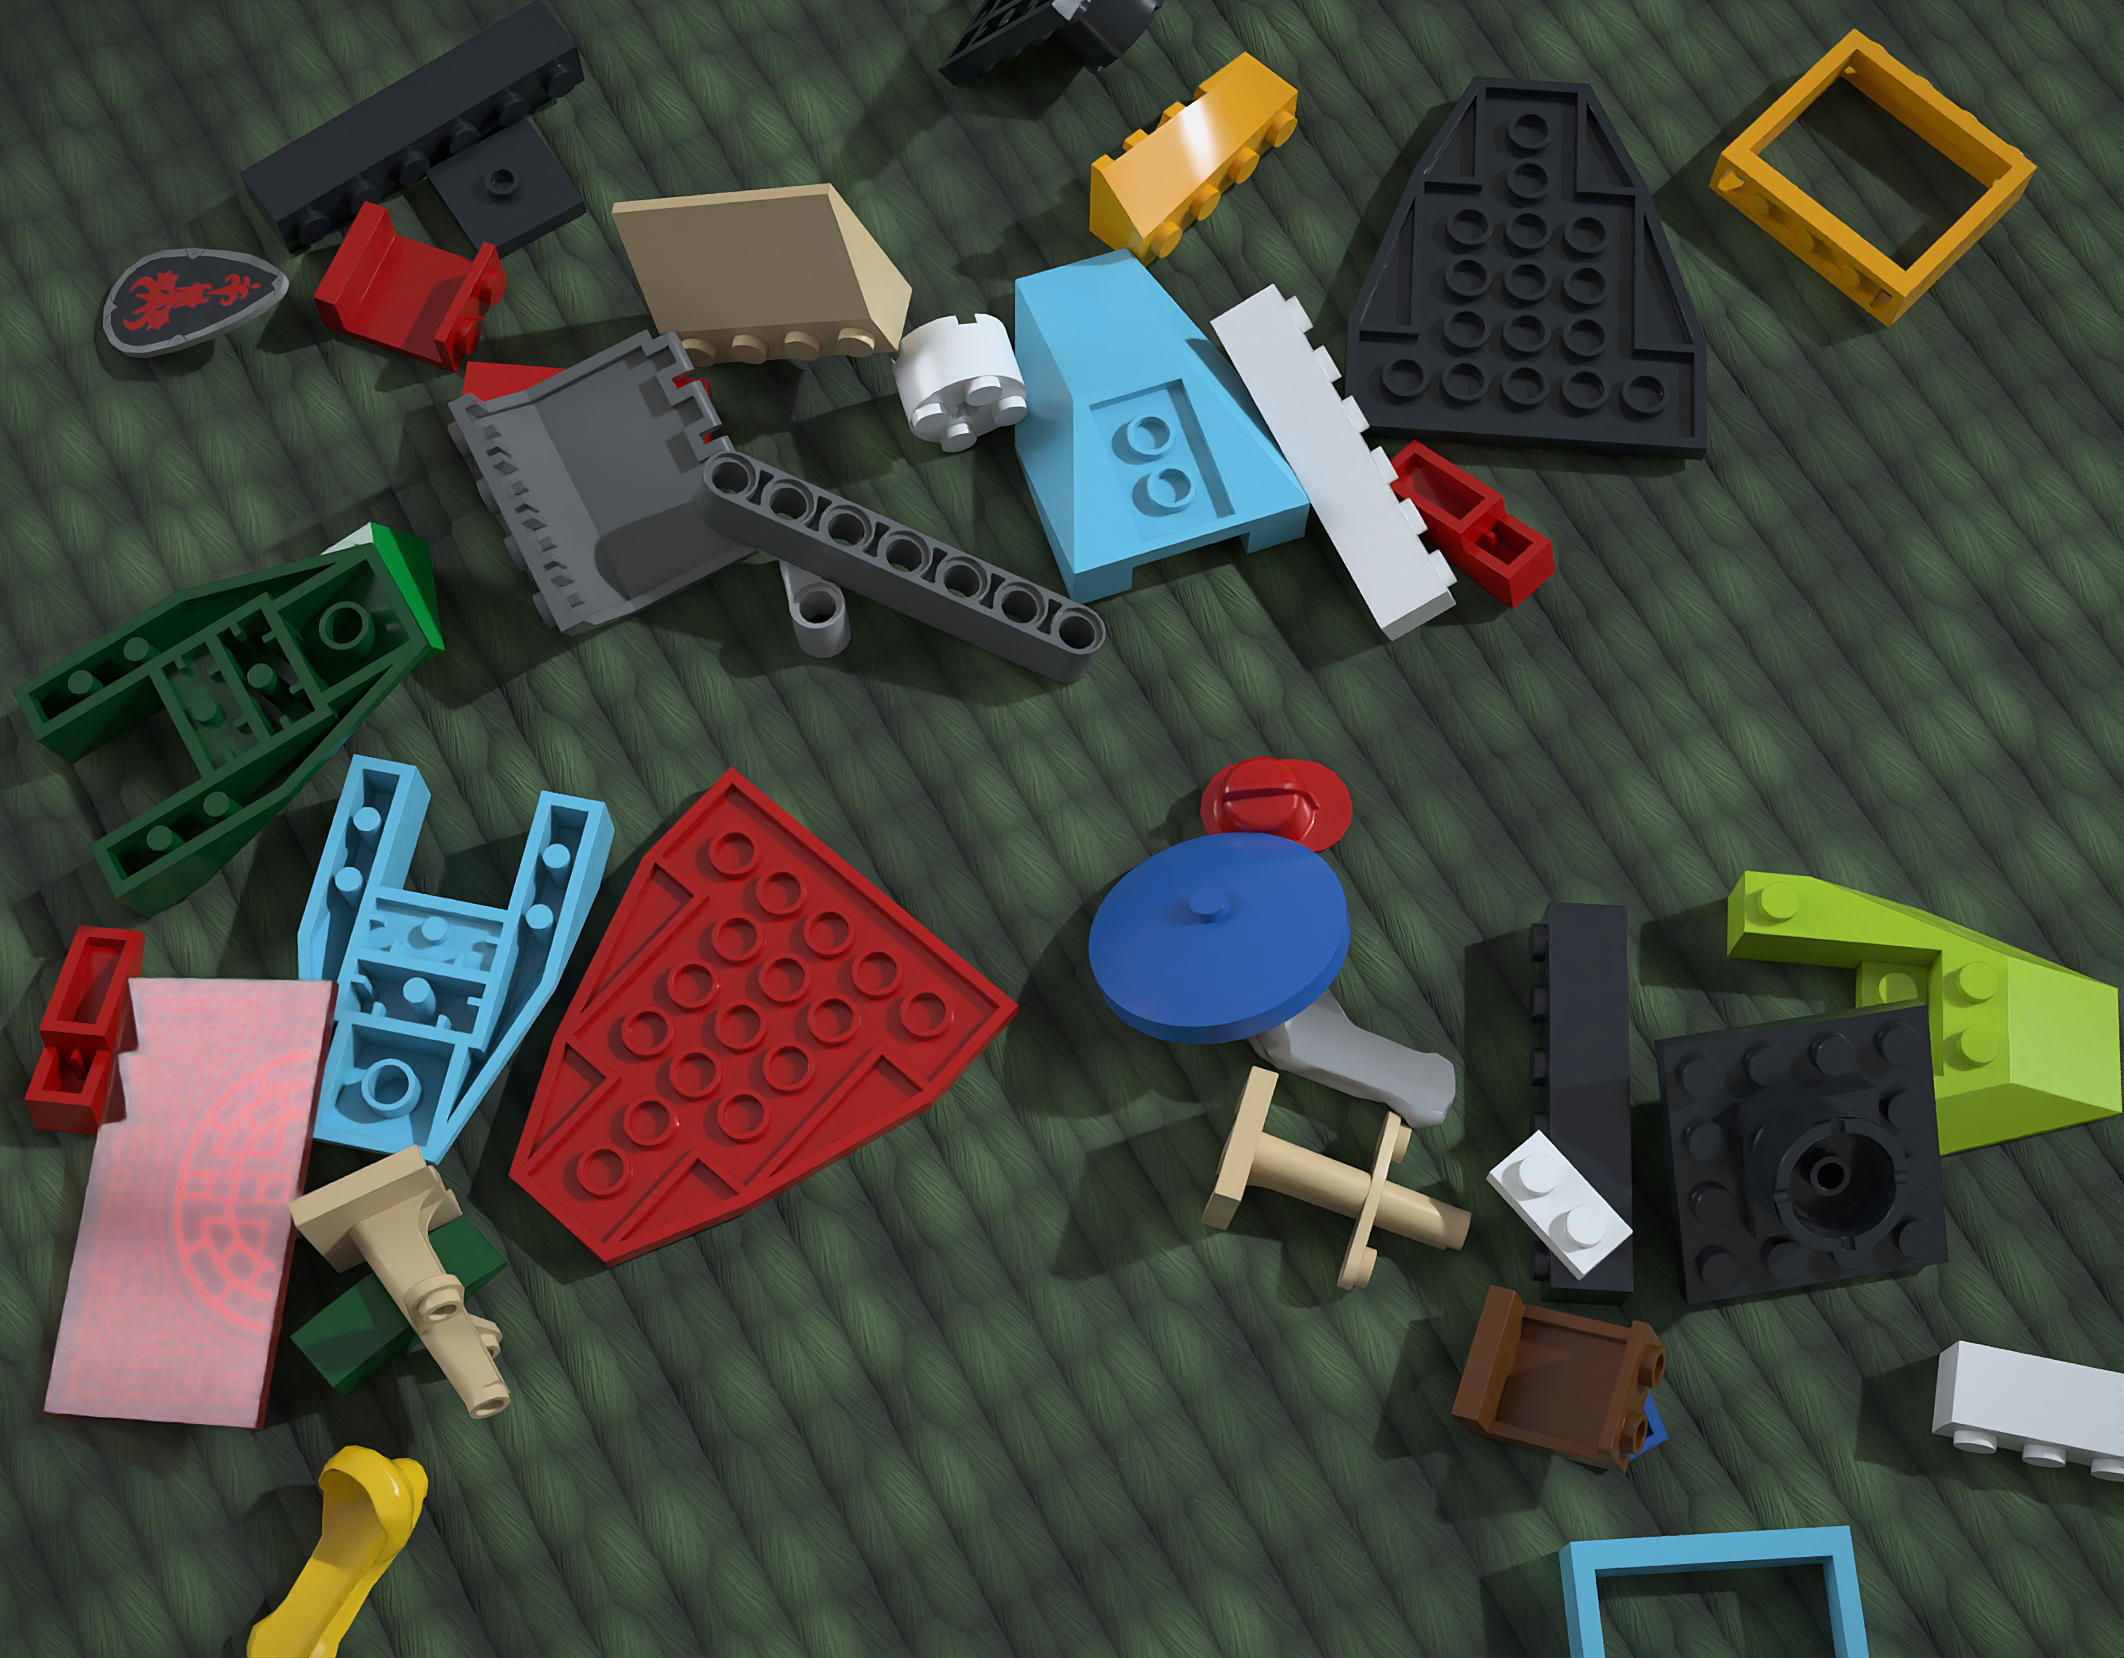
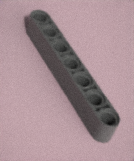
M732 450L720 451L711 455L704 464L695 508L702 522L714 530L1057 682L1074 683L1084 678L1104 643L1106 630L1104 622L1099 615L1090 608L743 453ZM717 488L731 489L737 494L723 493ZM783 513L789 515L794 520H785L775 514ZM833 539L845 540L852 546L840 545ZM890 564L901 565L908 569L909 572L896 570ZM947 589L957 590L964 594L966 597H957L950 593ZM1009 614L1016 616L1023 623L1013 622L1010 619H1008L1005 615ZM1063 640L1074 642L1080 649L1069 647Z

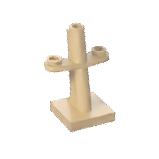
M1256 1066L1252 1067L1234 1113L1238 1115L1223 1148L1216 1171L1219 1177L1204 1210L1201 1223L1226 1231L1241 1202L1245 1185L1272 1189L1356 1219L1337 1283L1338 1287L1351 1291L1353 1285L1365 1289L1369 1282L1377 1255V1250L1366 1247L1372 1225L1441 1250H1445L1446 1247L1461 1250L1469 1229L1471 1212L1385 1180L1390 1161L1401 1164L1412 1131L1411 1126L1401 1123L1400 1115L1388 1111L1378 1137L1370 1172L1367 1173L1262 1132L1279 1074Z
M417 1144L287 1203L297 1229L338 1273L365 1261L369 1263L466 1404L471 1418L482 1419L495 1415L509 1405L511 1400L508 1393L510 1391L493 1361L501 1350L498 1343L502 1339V1333L494 1322L468 1314L463 1305L464 1286L455 1275L445 1272L430 1244L428 1232L460 1217L462 1212L454 1192L451 1189L445 1190L440 1174L432 1164L426 1165Z

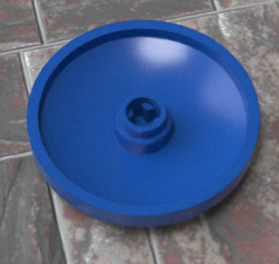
M1228 832L1212 834L1184 841L1151 856L1127 873L1114 886L1099 907L1093 920L1088 945L1089 959L1103 999L1109 1008L1132 1028L1154 1038L1175 1043H1225L1241 1040L1275 1028L1311 1005L1329 987L1344 963L1351 939V921L1345 894L1335 872L1320 856L1307 847L1292 840L1265 833Z

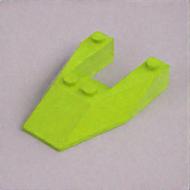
M1745 871L1728 896L1727 957L1856 969V1008L1916 998L1928 1005L1940 1157L2117 1117L2122 1113L2118 988L1926 911L1809 876Z

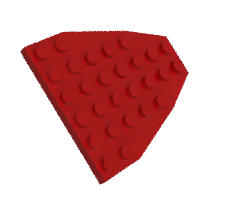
M731 766L643 856L553 1038L508 1176L513 1183L608 1268L747 1213L931 1109L1019 1013L1018 1004Z

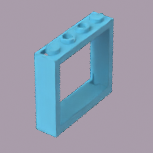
M1850 1526L1569 1542L1559 1550L1571 1658H1605L1596 1577L1822 1564L1836 1658H1869Z

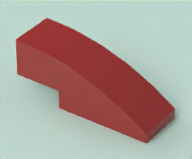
M1413 440L1390 460L1399 478L1389 483L1399 503L1409 497L1428 528L1421 535L1434 548L1439 549L1442 555L1454 566L1508 607L1514 610L1555 572L1551 540L1505 512L1503 495L1416 440Z
M78 926L39 1028L45 1046L24 1098L36 1130L102 1136L115 1096L132 1027L145 946L143 931Z

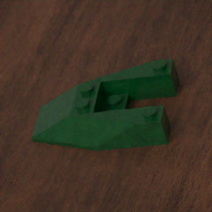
M372 542L177 591L12 689V692L36 740L70 764L77 762L167 708L202 778L89 845L115 898L150 919L205 886L302 790L430 651L432 646L378 549Z

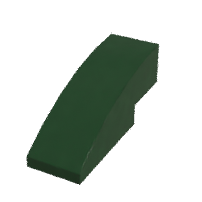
M465 1214L428 1235L430 1244L445 1272L455 1275L464 1286L463 1304L509 1265ZM374 1271L325 1307L290 1336L329 1384L344 1397L349 1395L398 1351L405 1356L422 1341Z

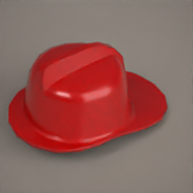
M1257 756L1227 766L1211 779L1202 795L1200 814L1208 835L1228 832L1265 833L1292 840L1316 853L1325 851L1341 840L1350 825L1353 805L1345 784L1335 772L1323 765L1300 759H1276L1273 757Z

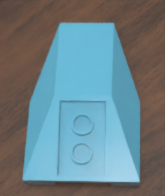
M1128 248L1015 280V359L1027 391L1025 402L1028 408L1027 416L1015 424V452L1072 601L1084 604L1130 590L1132 587L1133 567L1238 535L1247 554L1304 537L1310 501L1241 376Z

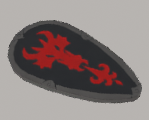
M198 248L162 250L140 259L128 268L112 287L104 307L103 329L110 344L129 357L150 358L180 351L208 340L217 339L218 336L242 327L262 315L284 297L289 287V280L285 274L268 261L250 254Z

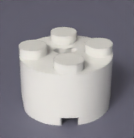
M974 314L977 323L959 325L956 315L920 326L900 341L899 357L897 361H894L892 358L890 361V367L911 431L920 439L941 443L942 449L945 452L966 450L975 444L977 436L988 433L1000 426L1016 424L1028 414L1025 402L1027 391L1006 329L1000 320L990 315Z

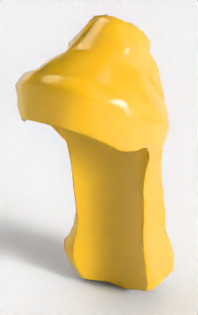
M357 1445L344 1447L328 1460L318 1480L319 1487L323 1490L322 1536L285 1600L273 1613L252 1627L247 1642V1658L336 1657L338 1645L353 1622L369 1591L397 1554L405 1547L421 1513L423 1499L427 1495L428 1478L423 1466L418 1461L411 1458L390 1460L375 1450Z

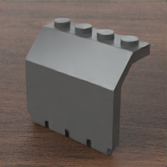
M645 329L524 391L483 401L469 392L447 403L456 420L448 425L452 439L465 459L474 456L484 478L476 481L479 493L493 515L502 513L512 535L504 538L506 547L521 572L530 569L540 589L532 597L542 619L550 629L558 625L562 633L576 636L633 616L760 553L757 548L712 529L703 523L697 515L695 502L705 462L711 455L717 452L735 451L727 435L705 444L702 437L722 427V423L700 380L689 383L679 389L677 388L675 382L689 376L695 369L676 331L667 332L653 339L650 332ZM717 488L721 492L730 494V492L732 491L731 489L727 488Z

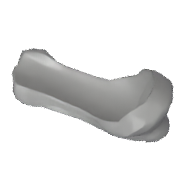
M1329 987L1311 1005L1290 1020L1260 1034L1244 1038L1253 1046L1255 1052L1260 1057L1269 1061L1278 1069L1289 1071L1351 1096L1378 1103L1384 1102L1404 1118L1409 1126L1415 1130L1433 1128L1442 1124L1456 1094L1454 1067L1450 1061L1438 1053L1415 1051L1355 1026L1347 1018Z

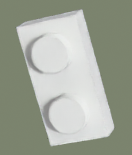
M1540 1130L1491 1170L1486 1178L1579 1281L1621 1245L1633 1232Z

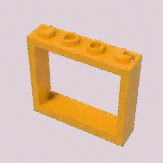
M1854 28L1720 154L1708 187L1889 328L2020 199L2037 166L2025 158L2019 149L2008 145L1980 124L1973 114L1962 110L1939 93L1928 80L1914 74L1889 55L1880 44L1872 42ZM1841 76L1989 189L1907 271H1904L1757 156ZM1883 290L1889 293L1892 296V298L1888 296L1885 292H1883Z

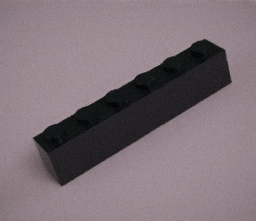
M536 0L240 172V176L254 207L289 254H292L305 245L317 243L329 231L358 215L365 201L377 205L378 202L403 187L414 185L426 177L425 170L483 141L501 129L523 120L528 113L550 100L567 95L576 85L585 80L577 45L540 0Z
M1549 902L1540 922L1531 923L1528 939L1529 961L1539 962V985H1531L1528 1003L1529 1022L1539 1024V1047H1532L1529 1056L1530 1086L1540 1087V1111L1532 1110L1529 1138L1540 1130L1633 1231L1627 906ZM1633 1232L1580 1281L1541 1239L1540 1241L1533 1240L1529 1255V1273L1531 1281H1540L1541 1302L1621 1306L1634 1292Z

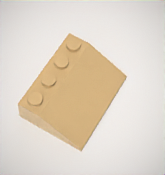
M831 183L614 203L611 214L660 335H663L670 331H676L693 366L710 367L714 363L727 362L761 364L766 360L790 358L812 361L822 356L838 355L863 358L872 355V353L898 352L912 288Z

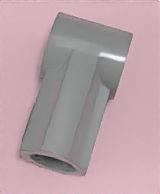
M778 558L789 603V611L800 648L808 655L817 658H829L839 654L848 645L851 638L850 621L840 585ZM818 615L832 616L823 623L814 624L809 622Z

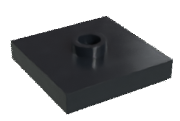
M527 118L425 170L428 183L476 254H478L483 243L487 242L496 246L500 259L587 212L584 200Z

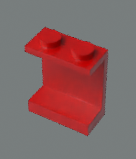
M365 201L316 290L313 299L327 329L456 373L465 354L469 355L476 349L482 331L481 323L490 305L496 306L500 302L506 288L507 277L506 273L503 272L495 245L484 242L474 261L397 235L387 208Z

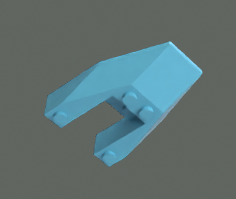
M354 754L297 934L299 994L327 996L304 1126V1136L309 1140L388 1156L417 1144L425 1162L438 1166L556 990L599 890L615 829L605 802L542 790L508 910L403 890L431 793L416 766Z

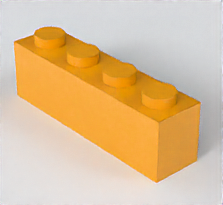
M1246 51L1197 87L1191 105L1185 107L1177 101L1163 111L1161 121L1153 133L1148 135L1139 129L1126 138L1122 147L1126 150V153L1114 161L1105 154L1091 164L1089 231L1115 251L1128 248L1144 267L1157 256L1160 258L1166 257L1180 241L1182 232L1195 219L1202 221L1213 212L1219 203L1221 194L1234 182L1237 184L1243 183L1256 168L1259 158L1272 145L1276 148L1280 147L1291 136L1297 124L1295 110L1298 90Z

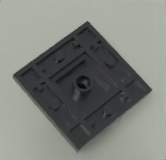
M984 0L938 71L954 86L973 75L982 78L1001 59L1009 63L1019 55L1026 45L1032 43L1037 47L1051 36L1090 73H1095L1101 67L1106 68L1115 62L1136 42L1155 18L1153 10L1160 9L1165 0Z
M1916 998L1654 1040L1680 1297L1687 1305L1949 1262L1929 1015L1926 1003Z

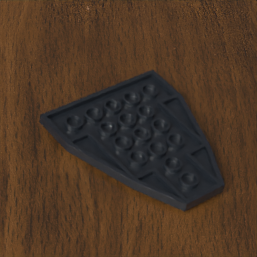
M1474 76L1411 174L1347 322L1343 400L1352 395L1370 427L1360 433L1362 437L1690 460L1703 459L1707 450V343L1648 187L1590 84Z

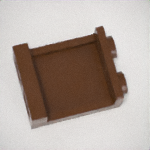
M1490 1285L1451 1415L1470 1434L1626 1474L1631 1454L1638 1455L1645 1442L1648 1420L1647 1415L1643 1413L1649 1388L1656 1389L1662 1380L1666 1364L1665 1348L1661 1347L1662 1342L1649 1323L1634 1320L1631 1328L1542 1308L1526 1304L1515 1290Z

